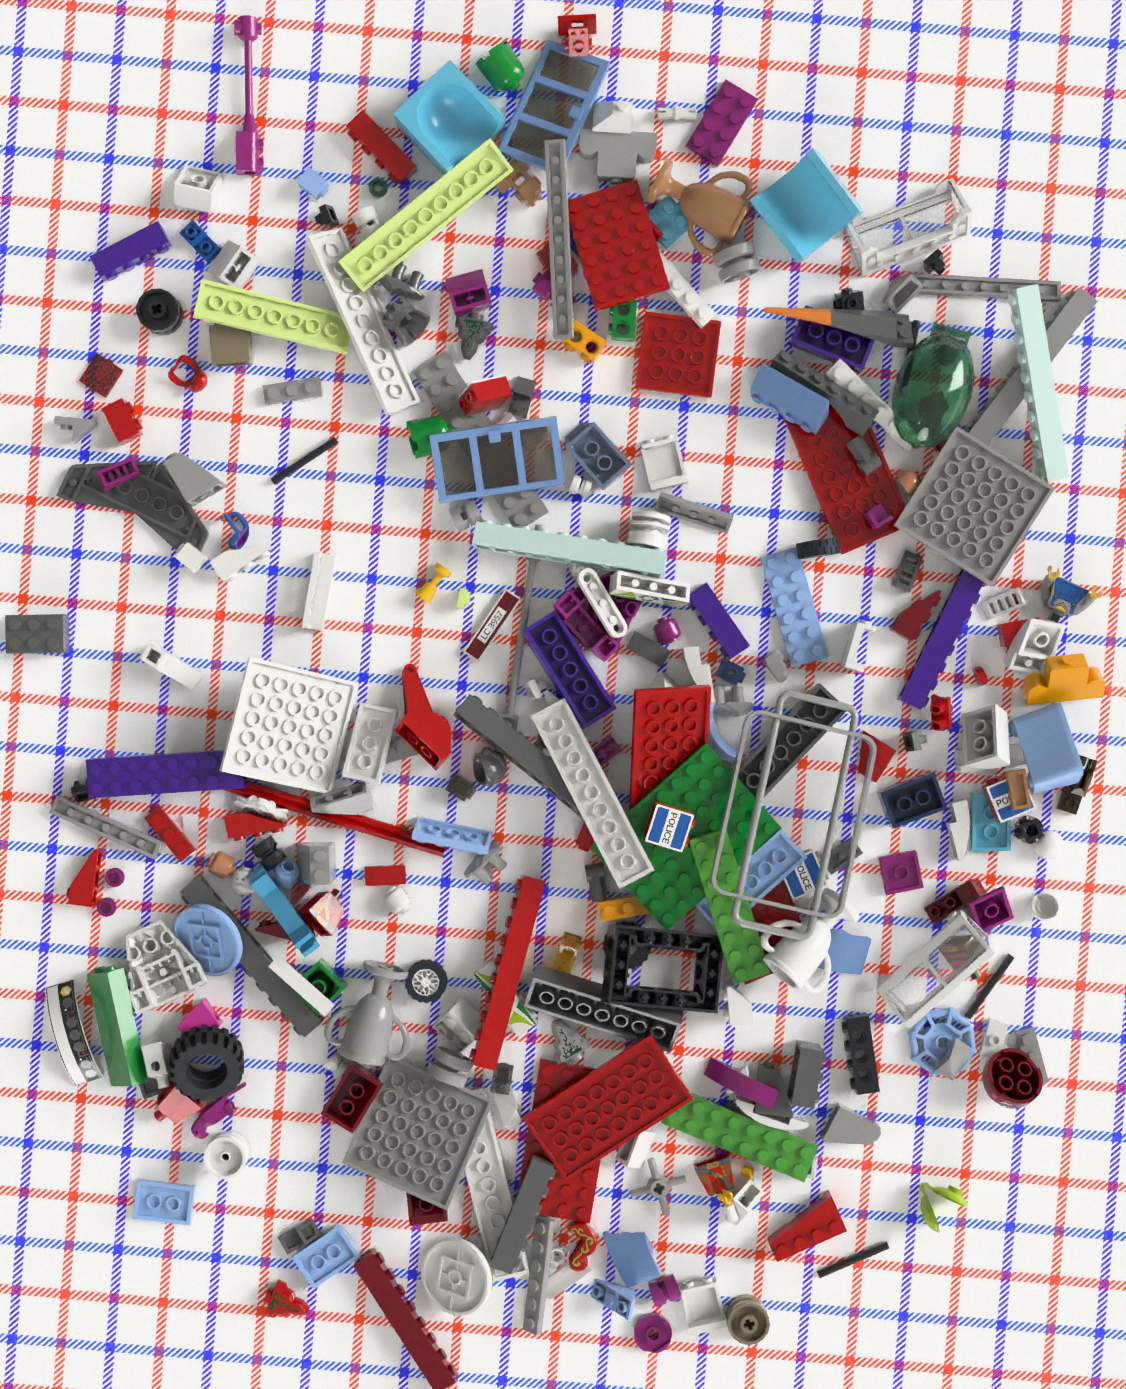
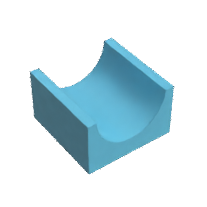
M814 148L806 152V155L774 184L750 199V202L797 263L803 262L865 212L819 150Z

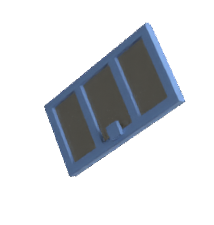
M547 40L498 146L502 155L546 171L544 140L565 139L567 163L610 68V61L590 54L589 56L569 57V52H565V45Z
M556 416L429 434L439 496L438 501L440 504L565 485L566 480L564 477Z

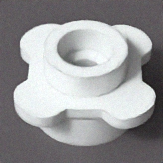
M552 1244L550 1263L563 1265L567 1248Z

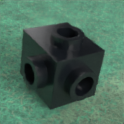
M843 288L840 289V293H834V309L865 310L863 291Z
M1025 815L1018 818L1019 822L1014 823L1016 828L1014 829V834L1022 842L1032 844L1044 836L1042 831L1044 829L1043 825L1036 817ZM1029 826V830L1026 832L1024 827Z

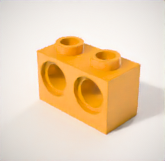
M574 320V334H579L581 339L578 342L562 339L563 347L570 352L576 351L579 353V357L585 362L589 363L591 361L595 363L606 346L607 340ZM589 344L597 347L594 353H589L586 350Z

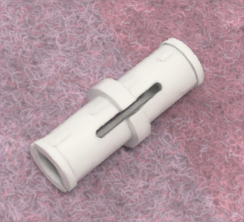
M658 107L657 120H675V122H679V120H696V107Z

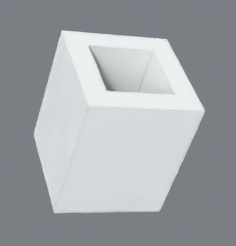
M188 542L181 544L176 550L178 554L175 558L194 573H197L208 560L207 556Z

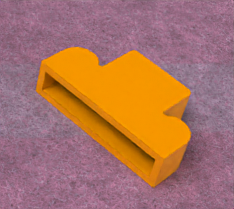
M1083 653L1047 657L1045 660L1043 675L1031 673L1024 678L1022 693L1026 705L1103 698L1105 682L1099 668L1088 666Z

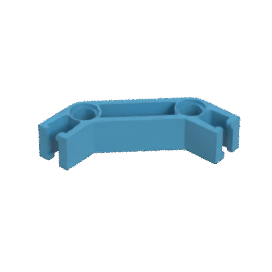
M262 865L246 876L250 886L261 897L304 958L320 946L310 928Z

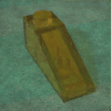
M564 931L551 968L571 973L579 952L581 936Z

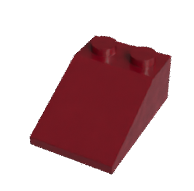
M406 1192L409 1226L448 1221V1210Z

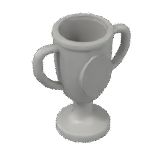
M364 960V970L374 975L371 993L362 997L356 1005L346 1006L336 1011L326 1023L324 1037L331 1045L341 1046L339 1053L344 1058L362 1064L382 1066L386 1062V1057L398 1061L405 1058L409 1050L410 1036L407 1028L393 1014L392 1005L387 998L390 983L395 979H406L409 972L393 964L375 960ZM352 1012L343 1039L333 1038L332 1030L334 1023L342 1015ZM393 1022L400 1029L403 1038L402 1047L398 1054L388 1051Z

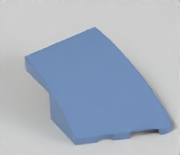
M830 929L831 943L828 954L831 961V971L862 975L872 939L868 936L851 935L843 929ZM824 959L818 968L824 969Z
M609 1231L603 1232V1238L609 1254L627 1288L661 1276L662 1271L653 1258L654 1246L645 1232H621V1234H611Z

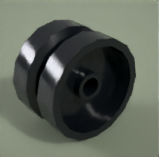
M161 288L150 289L144 292L136 305V314L140 323L157 335H169L176 332L184 319V310L181 303L169 291Z

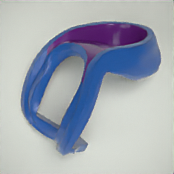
M239 512L225 513L220 520H226L235 531V534L229 538L228 546L234 550L241 549L249 536L248 522ZM236 515L243 525V530H239L230 517Z

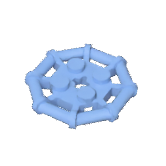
M949 1006L946 1009L929 1011L907 1032L911 1049L910 1059L928 1071L931 1076L942 1075L935 1069L953 1040L957 1038L962 1041V1034L966 1032L968 1046L972 1047V1050L958 1071V1074H960L964 1066L978 1050L975 1045L973 1022H969L954 1010V1007ZM946 1016L945 1022L934 1023L932 1018ZM952 1018L963 1027L958 1030L951 1025ZM928 1020L930 1026L925 1033H918ZM946 1037L947 1045L938 1046V1040ZM917 1038L922 1039L924 1048L920 1052H918ZM925 1055L930 1056L935 1060L934 1065H931L922 1057Z

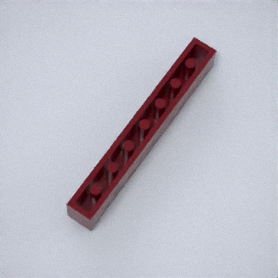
M373 1248L355 1260L353 1267L432 1389L448 1388L456 1383L457 1370L452 1363L449 1364L444 1349L442 1347L439 1348L436 1344L435 1335L425 1327L426 1322L421 1315L418 1316L413 1301L408 1300L405 1296L404 1287L394 1279L395 1274L390 1267L387 1268L382 1253L377 1252Z

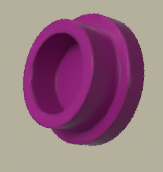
M111 868L107 871L105 880L109 886L118 887L123 884L125 875L121 869Z
M109 897L102 898L97 904L98 913L104 917L113 915L117 908L116 902Z

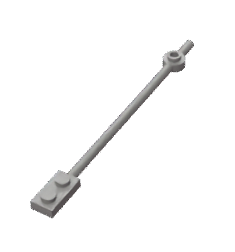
M535 524V531L542 529V525ZM526 557L529 561L506 714L500 713L499 718L509 721L513 725L512 728L516 731L519 716L513 715L525 642L520 632L527 628L536 565L541 561V559Z

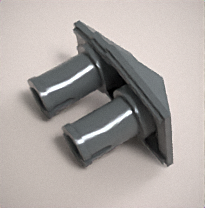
M401 262L394 267L391 276L386 274L378 280L389 293L420 301L425 298L418 290L424 274L419 271H413L409 283L403 282L402 278L407 266Z

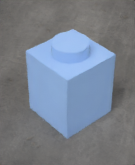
M309 166L297 181L299 187L317 201L320 197L323 198L329 190L327 180Z

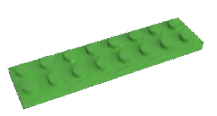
M720 829L690 838L689 844L733 985L769 974L770 971L768 965L763 961L765 954L758 931L736 925L731 917L734 897L722 895L711 886L710 873ZM726 830L716 883L720 889L735 893L740 872ZM742 899L739 910L740 918L755 922L748 900Z
M693 1093L691 1094L694 1100L661 1121L664 1125L802 1182L806 1180L818 1149L817 1144L783 1130L761 1124L747 1115Z

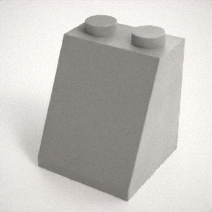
M180 452L168 455L166 457L167 460L163 462L186 502L193 506L227 487L226 483Z
M335 842L296 843L297 864L300 868L298 881L308 885H330L336 880Z

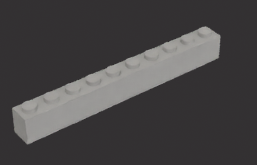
M1081 287L1075 291L1071 290L1065 297L1067 302L1063 306L1060 305L1053 313L1054 319L1051 322L1048 320L1045 323L1051 362L1098 302ZM1020 364L1016 368L1013 366L1006 375L1009 377L1006 382H1001L995 389L996 395L993 399L991 397L988 398L983 405L985 408L981 414L978 412L971 421L973 425L970 429L966 428L964 430L986 445L990 444L1024 399L1023 394L1025 390L1020 378Z

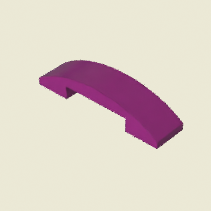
M713 1057L710 1058L703 1074L727 1089L772 1109L780 1093V1090L764 1082L761 1083Z

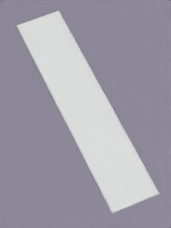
M279 955L268 966L324 1017L335 1006Z

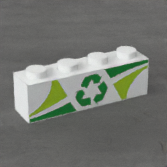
M618 570L610 576L609 595L681 608L689 603L691 584Z
M491 959L473 974L485 992L491 989L492 984L489 983L490 976L497 967L494 964V959ZM516 992L508 1022L518 1037L537 1024L536 1018L538 1017L533 1009L523 1007L526 998L521 992Z

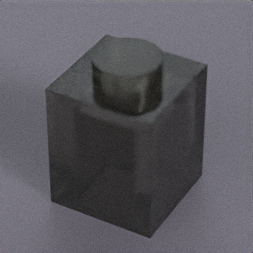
M457 772L445 788L446 791L464 802L466 799L470 800L476 792L473 789L475 784Z
M497 1063L496 1071H493L490 1092L509 1095L514 1065Z

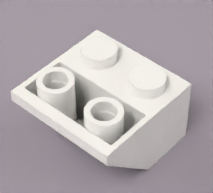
M228 239L207 272L225 285L242 289L260 264V261L242 246Z
M724 981V986L721 987V996L723 1001L726 1002V1005L722 1006L725 1021H728L730 1026L754 1024L752 1004L748 997L730 982Z
M460 998L432 1027L454 1049L461 1052L475 1041V1032L481 1026L479 1021L480 1015L464 999Z

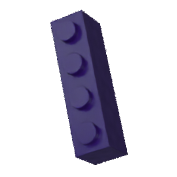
M156 221L89 257L99 276L104 281H112L123 271L129 272L135 268V265L150 261L152 256L166 253L172 244L159 221Z
M707 582L690 593L688 606L692 611L695 609L698 612L699 616L697 618L702 626L707 625L710 630L708 632L713 642L718 641L721 646L719 650L725 658L729 657V659H732L750 646Z

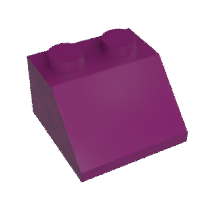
M1003 886L968 902L965 907L967 915L984 932L1014 918Z

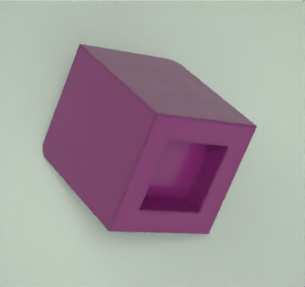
M881 503L863 514L873 530L893 519L891 515L888 516Z

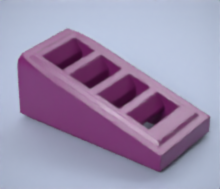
M133 457L96 471L105 492L141 475ZM127 464L130 465L133 473L129 474V471L126 467ZM121 467L125 473V476L123 477L119 471V468ZM113 471H115L118 479L116 480L114 479L111 473ZM107 474H108L109 479H110V481H111V482H109V483H107L106 478H105V475H107Z

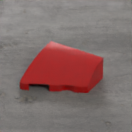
M863 731L861 734L871 737L877 747L871 781L877 783L896 750ZM862 740L859 752L858 773L865 777L870 748Z

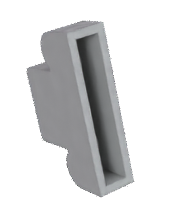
M582 128L580 132L579 153L581 157L585 160H592L596 156L598 157V181L619 185L621 182L626 183L635 180L636 159L646 164L652 162L655 158L657 133L631 131V134L593 132L592 129Z

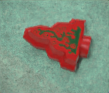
M279 1279L274 1289L268 1288L263 1304L267 1305L265 1316L271 1318L276 1316L285 1317L289 1314L296 1316L308 1315L310 1306L303 1299L296 1297L294 1290L287 1287L286 1282Z

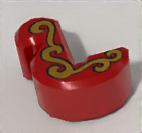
M572 1221L567 1225V1230L581 1239L568 1257L569 1266L573 1271L580 1272L588 1266L587 1256L596 1250L597 1236L595 1230L589 1224Z

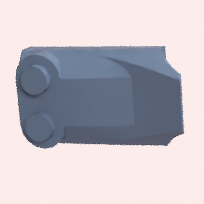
M594 421L592 423L581 422L565 436V448L602 490L611 486L632 466Z

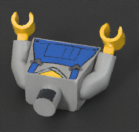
M1048 566V575L1045 576L1040 586L1041 598L1044 601L1043 606L1051 609L1047 620L1059 623L1062 615L1066 617L1078 615L1086 610L1096 599L1103 596V589L1100 593L1094 592L1097 589V585H1094L1091 593H1089L1090 590L1059 577V567L1056 572H1051L1052 566Z

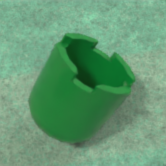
M507 41L501 42L489 50L490 55L485 60L481 57L476 62L478 69L496 91L505 92L510 89L513 92L521 86L519 82L524 76V67Z
M440 416L406 421L407 431L410 430L412 437L409 438V442L415 459L432 455L429 434L453 431L451 425H447L446 421ZM451 441L438 442L439 451L447 450Z

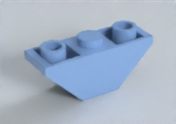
M595 1279L591 1298L623 1318L631 1320L636 1292L622 1284Z

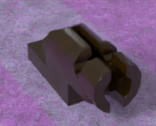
M1082 755L1079 756L1082 766H1085L1083 776L1078 783L1063 787L1056 808L1077 815L1082 797L1086 796L1098 763L1097 760L1089 758L1087 761V757Z

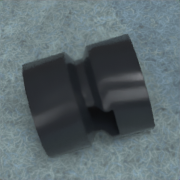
M272 835L251 848L256 858H261L260 864L266 871L287 857L281 848H276L277 842Z

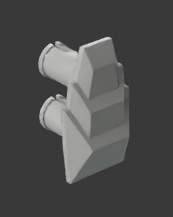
M743 686L731 687L732 702L726 703L724 687H713L715 697L713 713L740 717L751 712L753 703L744 702Z
M496 840L490 843L488 855L476 854L464 872L466 878L475 875L484 885H488L493 880V876L484 868L488 862L498 872L505 869L507 863L497 854L501 847Z

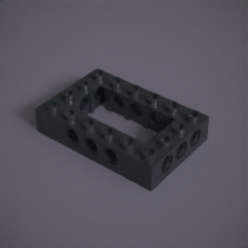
M608 924L600 1002L718 1014L723 951L718 935ZM631 946L696 952L693 991L628 985L627 978L630 976L628 973L629 958L632 957V954H630Z

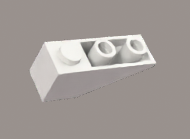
M270 546L224 551L211 560L210 564L222 581L232 582L239 577L238 573L243 570L246 572L255 566L254 562L259 559L262 561L271 555L269 552L273 549Z
M150 643L140 658L148 665L191 690H194L203 676V673L156 643Z

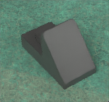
M518 376L508 413L527 418L537 381Z

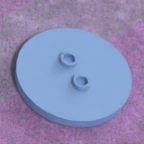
M194 904L184 909L176 917L173 934L201 964L205 975L222 976L238 965L243 951L241 936L233 921L224 912L211 905Z

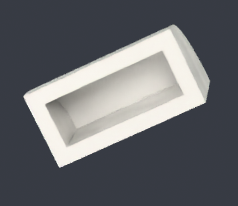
M649 1129L645 1130L619 1147L615 1159L627 1167L642 1169L656 1133Z

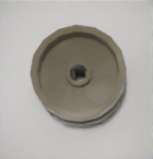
M749 1294L739 1295L732 1299L725 1313L731 1336L741 1344L753 1345L759 1343L766 1337L770 1328L769 1316L765 1305L759 1298Z

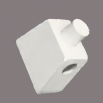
M156 1042L141 1046L148 1077L157 1080L158 1089L169 1087L168 1076H170L169 1063L172 1044Z

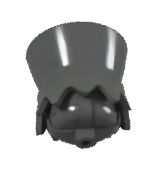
M405 297L402 300L389 303L385 307L387 311L384 313L382 322L384 323L383 326L396 333L404 347H408L424 332L431 317L416 310Z

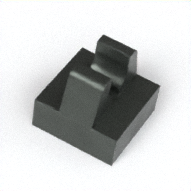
M918 731L902 733L906 752L922 750L921 744L927 743L926 735L921 736Z

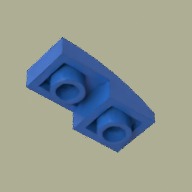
M194 220L179 232L208 264L221 251V248Z

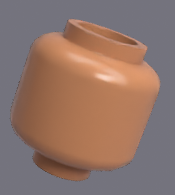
M222 851L213 852L206 864L208 872L221 879H225L228 875L232 876L236 869L234 857Z

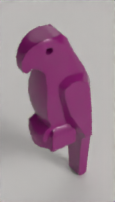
M246 1082L239 1084L233 1092L229 1091V1095L223 1098L222 1096L218 1097V1100L211 1101L202 1109L191 1126V1132L197 1139L206 1138L209 1135L207 1127L217 1124L226 1115H234L237 1112L232 1100L227 1098L247 1085Z

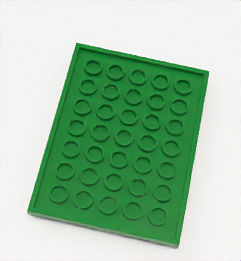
M706 742L625 813L655 870L626 885V887L665 930H669L706 896L689 842L687 847H684L683 852L646 842L642 836L654 800L691 811L694 814L695 824L689 830V839L720 829L732 771ZM737 778L726 830L737 866L739 867L742 864L756 798ZM763 806L760 812L751 856L775 833L782 829ZM594 841L592 844L589 845L590 848L606 864L599 848L597 847Z

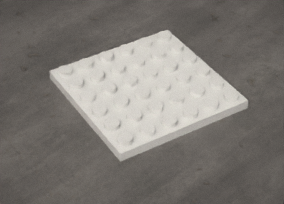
M248 656L220 771L321 793L332 791L359 683Z

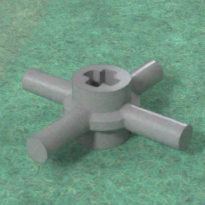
M652 1157L647 1159L652 1177L648 1180L647 1186L630 1190L631 1197L634 1198L649 1193L651 1196L658 1198L662 1214L668 1215L670 1210L665 1196L669 1193L670 1187L686 1183V1176L682 1175L667 1179L665 1176L659 1175L655 1159ZM657 1183H660L661 1189H657Z

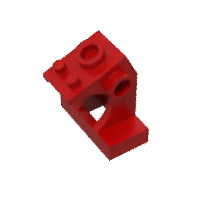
M596 14L557 16L558 36H568V39H565V52H569V57L589 56V50H592V38H588V35L597 34ZM583 23V26L572 27L571 24Z

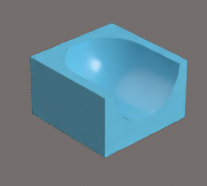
M451 60L441 67L393 113L397 128L442 175L448 173L488 138H491L494 142L505 131L504 116Z

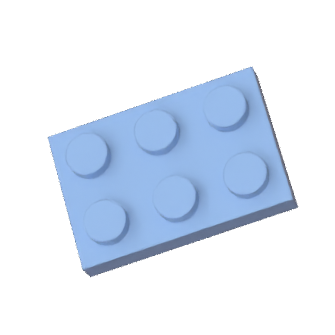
M138 1179L133 1219L190 1226L196 1186Z
M339 1223L295 1253L292 1259L314 1289L360 1258L361 1253Z

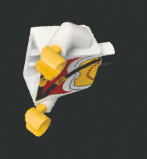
M744 1165V1168H741L740 1174L747 1177L745 1180L746 1185L733 1199V1194L722 1189L723 1194H718L717 1196L718 1200L725 1203V1210L722 1212L727 1223L734 1224L735 1226H738L765 1193L755 1184V1179L752 1178L754 1168L749 1165Z

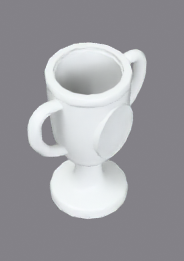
M824 888L821 898L827 905L823 914L833 913L839 902L840 895L829 888ZM846 900L844 909L839 916L834 918L819 917L816 920L813 935L806 940L783 937L774 947H771L768 939L772 934L763 932L761 945L769 952L763 957V961L778 978L796 990L803 988L810 994H817L826 986L830 978L831 961L828 954L831 943L830 929L840 919L850 923H857L860 915ZM785 919L774 922L769 926L778 928L791 926L794 927L791 931L803 933L807 929L808 920L798 923ZM824 959L822 978L815 986L811 987L807 980Z

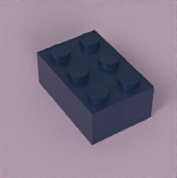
M931 771L876 791L888 825L893 829L948 809L936 775Z

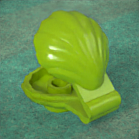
M923 1183L919 1188L923 1193L920 1203L922 1217L930 1229L940 1233L937 1218L923 1186L960 1206L966 1207L968 1204L962 1197L963 1191L951 1185L945 1188L940 1186L932 1187L929 1183Z

